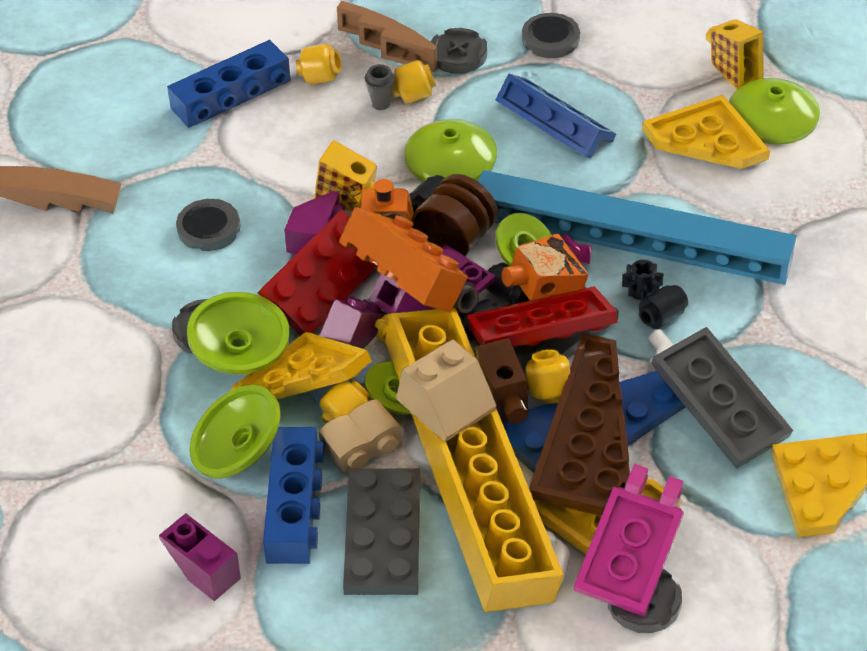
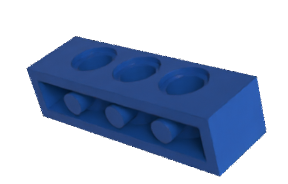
M269 39L168 85L170 109L188 128L195 126L291 81L289 58Z
M278 427L277 434L272 442L263 538L266 564H310L311 549L318 548V527H313V520L320 519V498H315V491L322 490V469H317V463L324 462V441H318L316 427Z

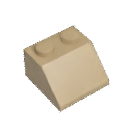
M453 339L402 369L396 399L445 442L496 409V403L478 360Z

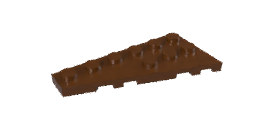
M582 333L570 368V374L565 382L529 486L533 500L602 516L613 487L625 489L630 475L625 417L622 408L623 399L622 390H620L616 340Z

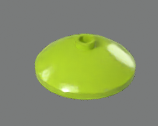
M762 78L753 80L740 86L729 99L730 104L762 142L767 144H788L799 141L811 134L819 121L820 108L815 97L801 85L785 79Z
M443 119L426 124L416 130L409 137L405 145L406 165L410 172L421 181L435 175L445 178L452 174L466 175L479 181L483 170L491 171L497 159V147L492 136L482 127L460 119Z
M227 292L207 299L194 310L187 325V340L195 357L209 368L227 374H250L268 368L284 354L289 342V324L282 310L265 297L248 292Z
M245 385L235 388L218 398L204 412L193 431L189 452L194 467L207 477L221 479L237 475L253 466L267 452L277 434L280 422V406L276 397L265 387Z

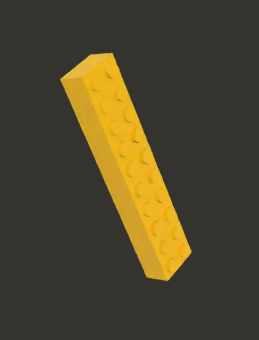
M453 308L451 313L434 309L390 314L385 344L399 382L402 369L452 339L475 357L456 308ZM497 409L446 442L411 413L484 612L555 603L564 574Z

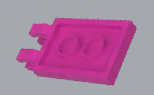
M634 464L625 489L621 487H613L573 587L575 592L645 617L684 516V511L677 507L683 491V480L669 476L660 501L642 495L648 479V468Z

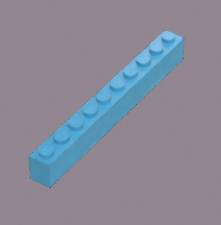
M483 170L478 181L489 191L495 200L498 208V218L495 223L498 224L508 215L524 213L541 221L551 235L559 234L562 237V235L567 234L577 241L783 285L786 284L797 235Z

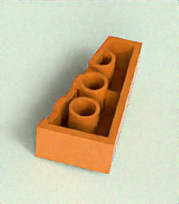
M355 207L339 243L347 248L357 249L356 255L364 261L369 260L377 265V271L397 281V286L423 305L451 313L468 278L467 275L457 268L459 263L443 255V249L436 244L428 242V236L419 230L413 229V223L408 219L397 215L394 219Z

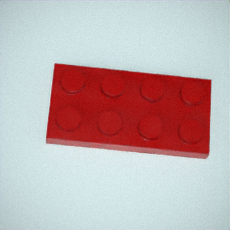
M342 209L257 292L282 310L289 326L299 336L305 332L312 333L328 317L334 300H344L377 267V265L369 260L364 261L356 255L357 249L347 248L339 243L350 218Z
M595 286L466 315L468 328L480 345L509 338L513 347L520 345L534 346L540 344L542 340L555 337L561 339L569 338L574 333L585 330L600 331L605 329L607 325L618 323L615 308Z

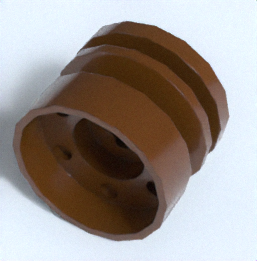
M452 174L445 177L440 185L434 189L432 195L427 197L416 209L412 216V227L426 234L428 240L441 248L444 245H448L466 257L479 239L486 234L487 230L497 220L498 208L492 195L478 181L466 175Z

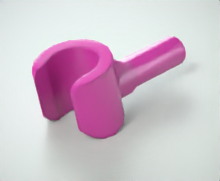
M567 234L562 235L561 238L570 247L578 261L590 264L592 247L586 244H578Z

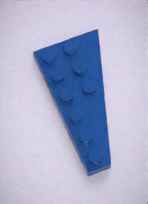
M657 371L620 382L628 446L685 408V405ZM558 402L529 409L527 418L519 424H512L509 421L502 423L515 456L533 473L535 472Z

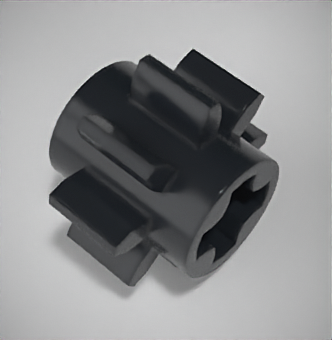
M638 260L632 265L627 264L626 273L622 274V287H628L629 297L632 296L637 300H643L659 290L660 286H663L664 273L657 272L656 263L653 264L648 260Z

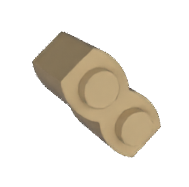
M378 399L363 403L349 415L333 419L318 431L319 440L324 441L325 453L342 474L348 473L349 469H362L372 457L389 454L402 442L400 425Z

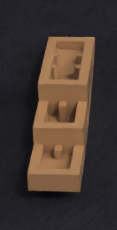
M341 1L336 7L338 30L359 35V43L380 49L381 58L401 64L419 60L423 65L429 64L431 72L437 71V46L418 32L392 18L345 1Z
M0 166V197L45 211L49 203L80 212L82 204L112 214L116 207L121 183L59 169Z

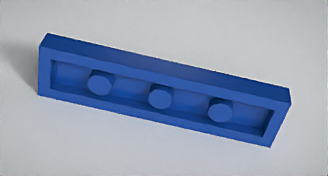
M508 74L495 99L584 157H592L601 139L613 142L617 135L612 130L524 77Z

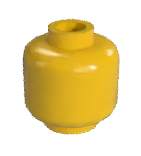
M326 43L303 48L300 53V59H296L295 63L299 77L303 76L310 85L331 82L336 79L337 74L342 69L338 50H333Z
M415 60L401 65L394 70L395 80L392 91L395 98L401 96L405 103L412 104L432 95V88L436 87V83L429 64L423 65L421 61Z
M542 350L534 353L532 359L527 362L525 367L529 393L534 398L541 399L547 404L559 402L565 382L570 374L569 360L564 355H560L556 350Z
M353 379L349 382L344 381L334 384L319 401L320 408L323 411L320 418L327 424L335 418L349 415L355 408L368 402L370 399L369 393Z

